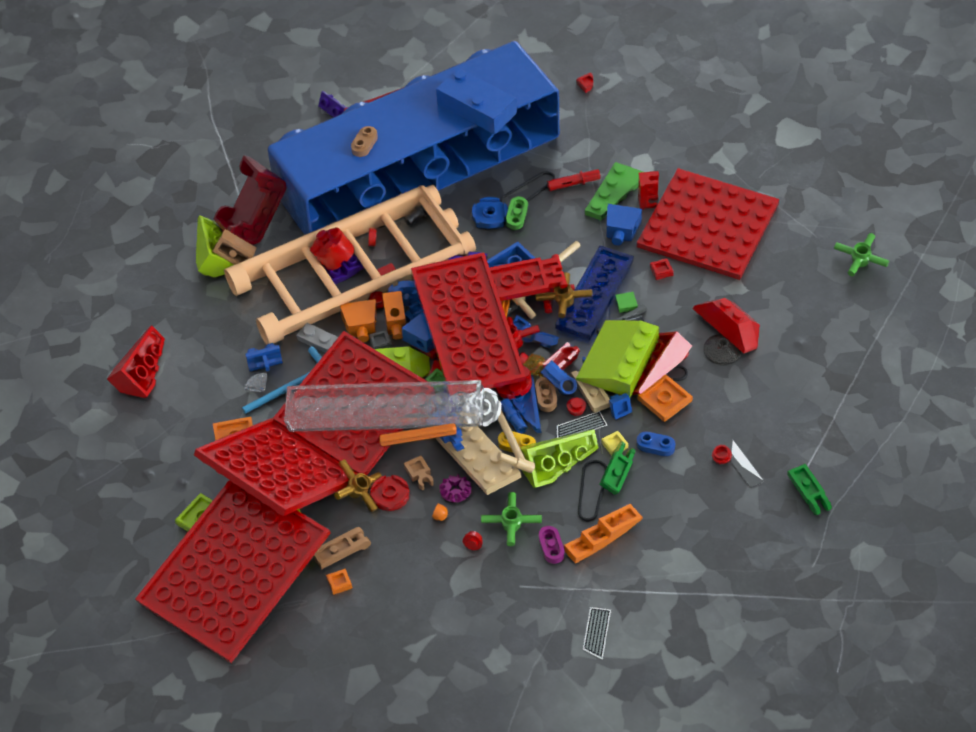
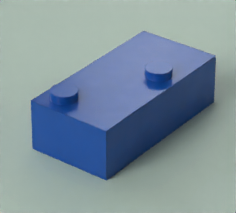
M460 68L436 88L438 105L494 135L517 114L516 97Z

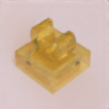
M530 354L523 365L530 370L531 374L535 376L538 374L542 377L543 375L540 372L544 368L542 366L546 360L541 355Z

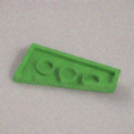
M615 162L586 207L585 215L598 220L604 219L607 216L608 204L616 205L619 201L627 198V194L638 187V173L644 171Z

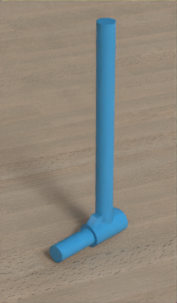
M312 346L308 349V352L317 364L322 356L315 347ZM310 372L243 406L244 414L298 387Z

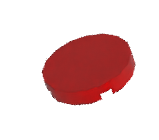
M391 475V477L382 476L371 485L370 497L376 506L383 511L398 510L409 500L410 490L408 483L397 475Z

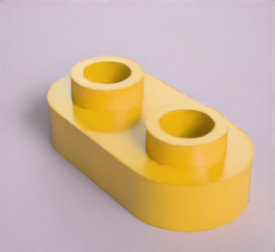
M512 431L519 447L536 443L532 436ZM501 432L498 436V446L504 451L513 453L504 432Z

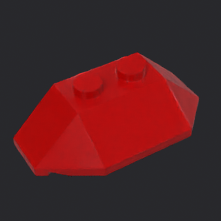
M722 298L693 306V310L741 352L747 353L757 349L760 324L734 302Z

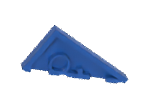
M532 374L531 389L525 395L521 396L520 394L515 396V399L509 400L514 408L519 410L521 416L536 433H542L535 382Z

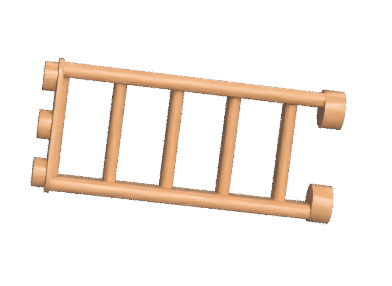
M421 185L224 269L227 283L235 296L250 291L252 289L251 282L267 276L292 313L291 316L279 321L273 312L256 319L259 333L267 345L283 340L285 335L303 328L306 323L313 324L340 312V306L345 303L368 300L375 291L384 293L388 291L389 286L392 284L394 287L400 281L413 280L411 268L446 261L457 255L468 256L469 251H476V245L468 231L460 234L456 229L459 227L454 211L451 208L441 209L439 206L441 205V197L434 185L428 187ZM420 205L423 206L451 244V246L420 259L394 222L409 215L415 210L416 206ZM386 225L412 263L381 276L355 238L369 232V228L377 229ZM335 227L340 228L354 246V254L373 280L341 293L322 264L310 252L311 246L317 239L316 235L321 230L327 231ZM307 259L332 295V298L301 311L276 274V271Z

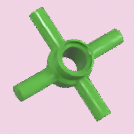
M869 233L865 242L857 243L854 248L836 242L834 249L850 254L853 263L848 271L849 276H854L858 268L867 266L869 261L884 267L888 266L889 260L872 255L870 246L875 239L874 234Z
M509 492L508 506L503 509L502 515H481V523H501L507 531V545L512 547L515 545V531L519 530L521 523H542V515H521L520 510L516 507V493Z

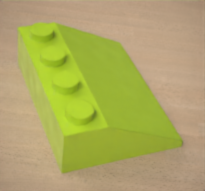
M605 320L576 380L619 395L626 393L631 397L659 340V326L644 321Z

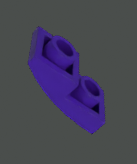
M353 254L347 262L344 260L340 263V268L335 270L324 269L336 285L358 273L364 266L357 256Z

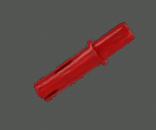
M599 169L587 172L579 171V173L549 180L547 185L549 191L578 184L585 185L586 182L599 180L601 175Z

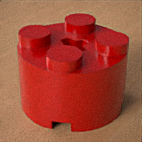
M338 227L327 231H319L316 235L317 239L310 248V252L327 270L340 268V263L344 260L347 262L354 253V246Z

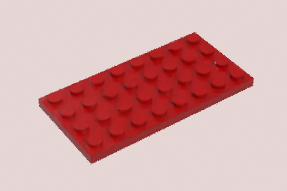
M484 252L411 268V274L450 397L468 394L478 388L491 389L526 381V375Z

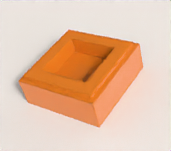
M346 569L326 575L333 595L352 589Z

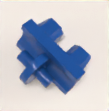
M274 343L267 344L265 349L261 350L255 348L248 349L246 353L249 371L265 368L267 372L270 371L269 366L283 363L279 345L275 346Z

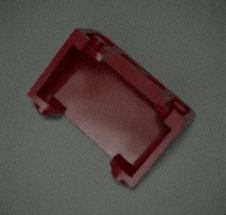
M244 155L240 162L239 170L242 174L248 176L234 206H221L213 219L223 231L226 229L249 244H258L263 239L287 187L282 178L254 159Z

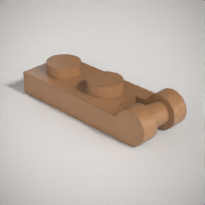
M356 527L321 545L313 558L320 568L324 569L360 549H367L371 542L368 537H364L361 527Z

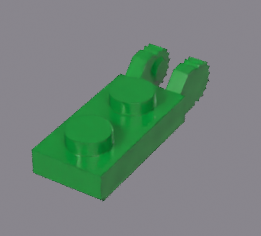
M623 441L616 447L599 484L614 495L620 492L636 450L631 448L627 451L626 456L622 455L626 445Z
M806 464L787 472L788 477L805 502L809 504L814 515L821 513L820 507L816 502L819 499L826 511L831 510L832 506L825 495L824 489Z

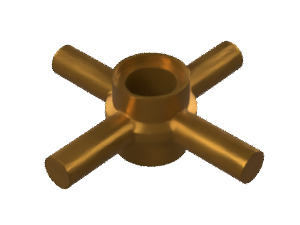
M568 272L564 273L568 285L566 288L562 289L558 286L554 288V292L536 294V301L555 300L558 303L559 318H565L566 308L573 305L574 298L593 296L592 289L573 291L569 284L570 273Z
M345 459L340 461L339 465L349 478L346 488L335 492V498L339 500L348 495L352 498H359L361 496L371 512L376 511L378 507L368 494V489L372 483L382 477L381 473L377 472L371 476L363 473L356 475Z

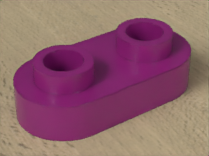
M553 526L541 528L539 531V542L545 560L552 564L561 562L564 559V547L558 530Z

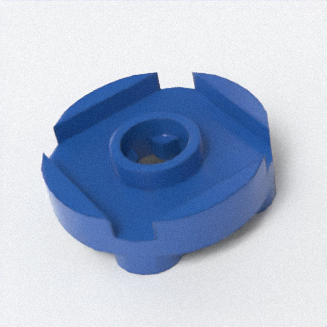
M485 197L480 199L479 203L473 205L472 219L476 226L481 229L502 228L505 225L508 207L505 202L503 204L496 197Z
M400 281L397 286L393 287V284L389 286L388 293L401 291L403 306H412L415 303L420 305L414 281Z

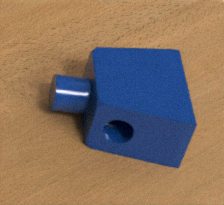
M608 204L607 238L612 239V243L617 246L622 245L623 241H632L642 222V209Z
M421 312L402 327V336L405 342L425 353L435 348L424 312Z

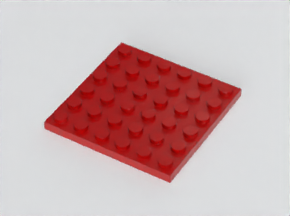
M678 168L639 237L637 248L740 280L779 204V199Z
M343 331L276 413L273 420L338 461L345 459L351 469L357 473L368 475L391 446H381L380 435L403 431L435 390L433 384Z
M273 418L196 448L194 456L201 460L202 463L207 464L216 470L217 473L222 474L232 483L238 485L248 494L253 495L282 516L346 488L349 478L339 465L340 461L276 422Z

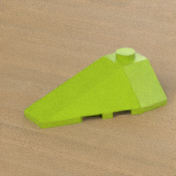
M199 215L196 245L197 269L201 274L214 278L225 275L224 269L234 264L212 252L222 231L215 221Z
M595 429L520 447L525 459L535 463V469L532 473L523 471L533 488L553 483L557 480V477L569 471L573 465L584 460L598 449Z

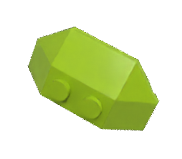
M409 346L375 349L421 378L428 376L430 373L429 357Z

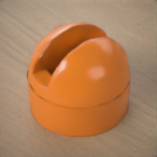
M438 503L432 518L442 521L447 518L448 510L445 506Z

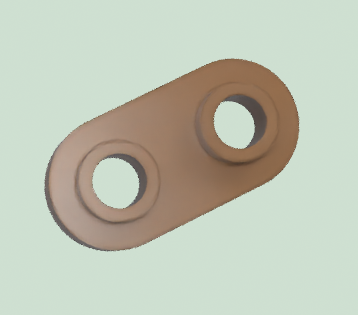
M366 126L360 129L351 143L353 155L363 157L370 152L378 139L377 130L374 127Z
M545 377L539 378L535 382L538 408L544 412H551L557 407L555 386Z

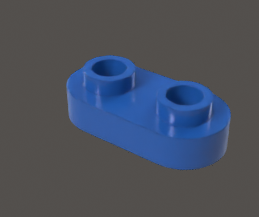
M642 432L637 436V448L643 452L660 456H670L675 452V440L672 437L652 432Z

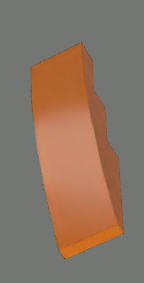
M628 504L599 518L597 525L582 531L579 538L565 544L564 552L576 564L626 533L642 520V516L631 504Z

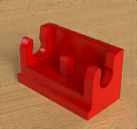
M659 171L638 173L639 208L642 210L657 207V203H649L648 201L658 200Z

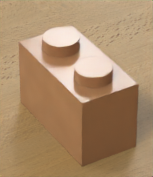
M225 229L212 252L235 265L252 258L256 247Z

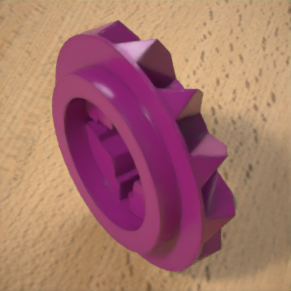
M459 474L457 476L449 475L447 479L443 478L440 484V494L449 502H461L467 499L471 493V483L467 480L466 476L460 477ZM452 485H459V489L455 488L454 490H452Z

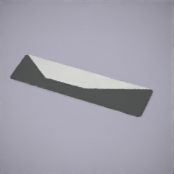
M733 440L721 444L731 450L732 458L730 461L749 487L752 488L764 482Z

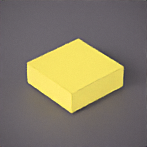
M619 431L601 439L602 445L611 456L621 441L626 444L624 450L629 445Z

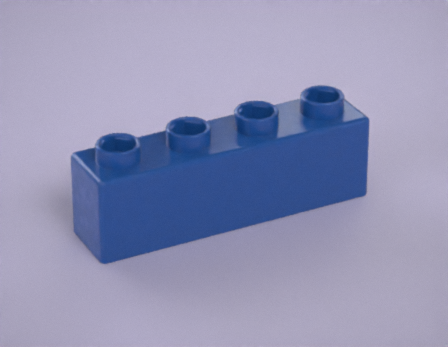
M512 41L493 50H479L463 63L432 76L423 75L416 77L402 89L369 103H355L339 116L306 130H292L283 135L278 142L271 144L268 147L270 169L285 181L287 187L281 203L303 234L306 235L421 185L425 187L434 185L438 191L556 139L560 134L559 90L518 42ZM458 68L516 97L517 114L495 135L437 104L436 88ZM366 126L374 127L377 130L378 139L370 152L363 157L353 155L351 143L360 129Z

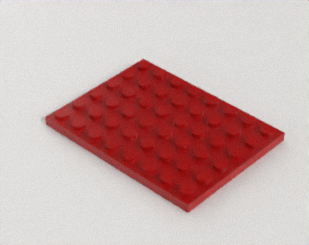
M229 480L135 600L223 659L232 663L331 532L298 510L285 516L278 514L271 507L263 504L259 499L248 494L244 489Z

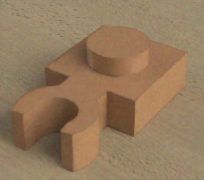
M422 456L404 463V468L413 482L418 480L421 490H424V482H429L431 486L434 485L433 477L429 475L431 474L430 468Z

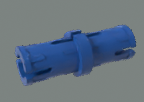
M508 398L502 400L501 410L506 415V420L513 425L517 433L524 434L528 426L523 421L521 413L514 408Z

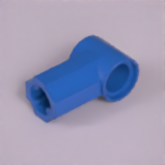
M552 360L540 372L562 395H570L577 389L575 379L569 377ZM564 381L570 382L572 386L570 391L563 389Z

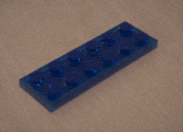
M599 246L574 290L592 289L593 296L574 298L573 305L566 308L565 318H558L555 329L591 340L630 269L634 256Z

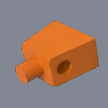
M401 291L382 293L387 332L392 334V338L395 340L402 339V327L406 325Z
M375 299L345 303L340 306L341 317L347 333L355 338L357 337L363 343L367 342L369 334L376 333L377 309Z

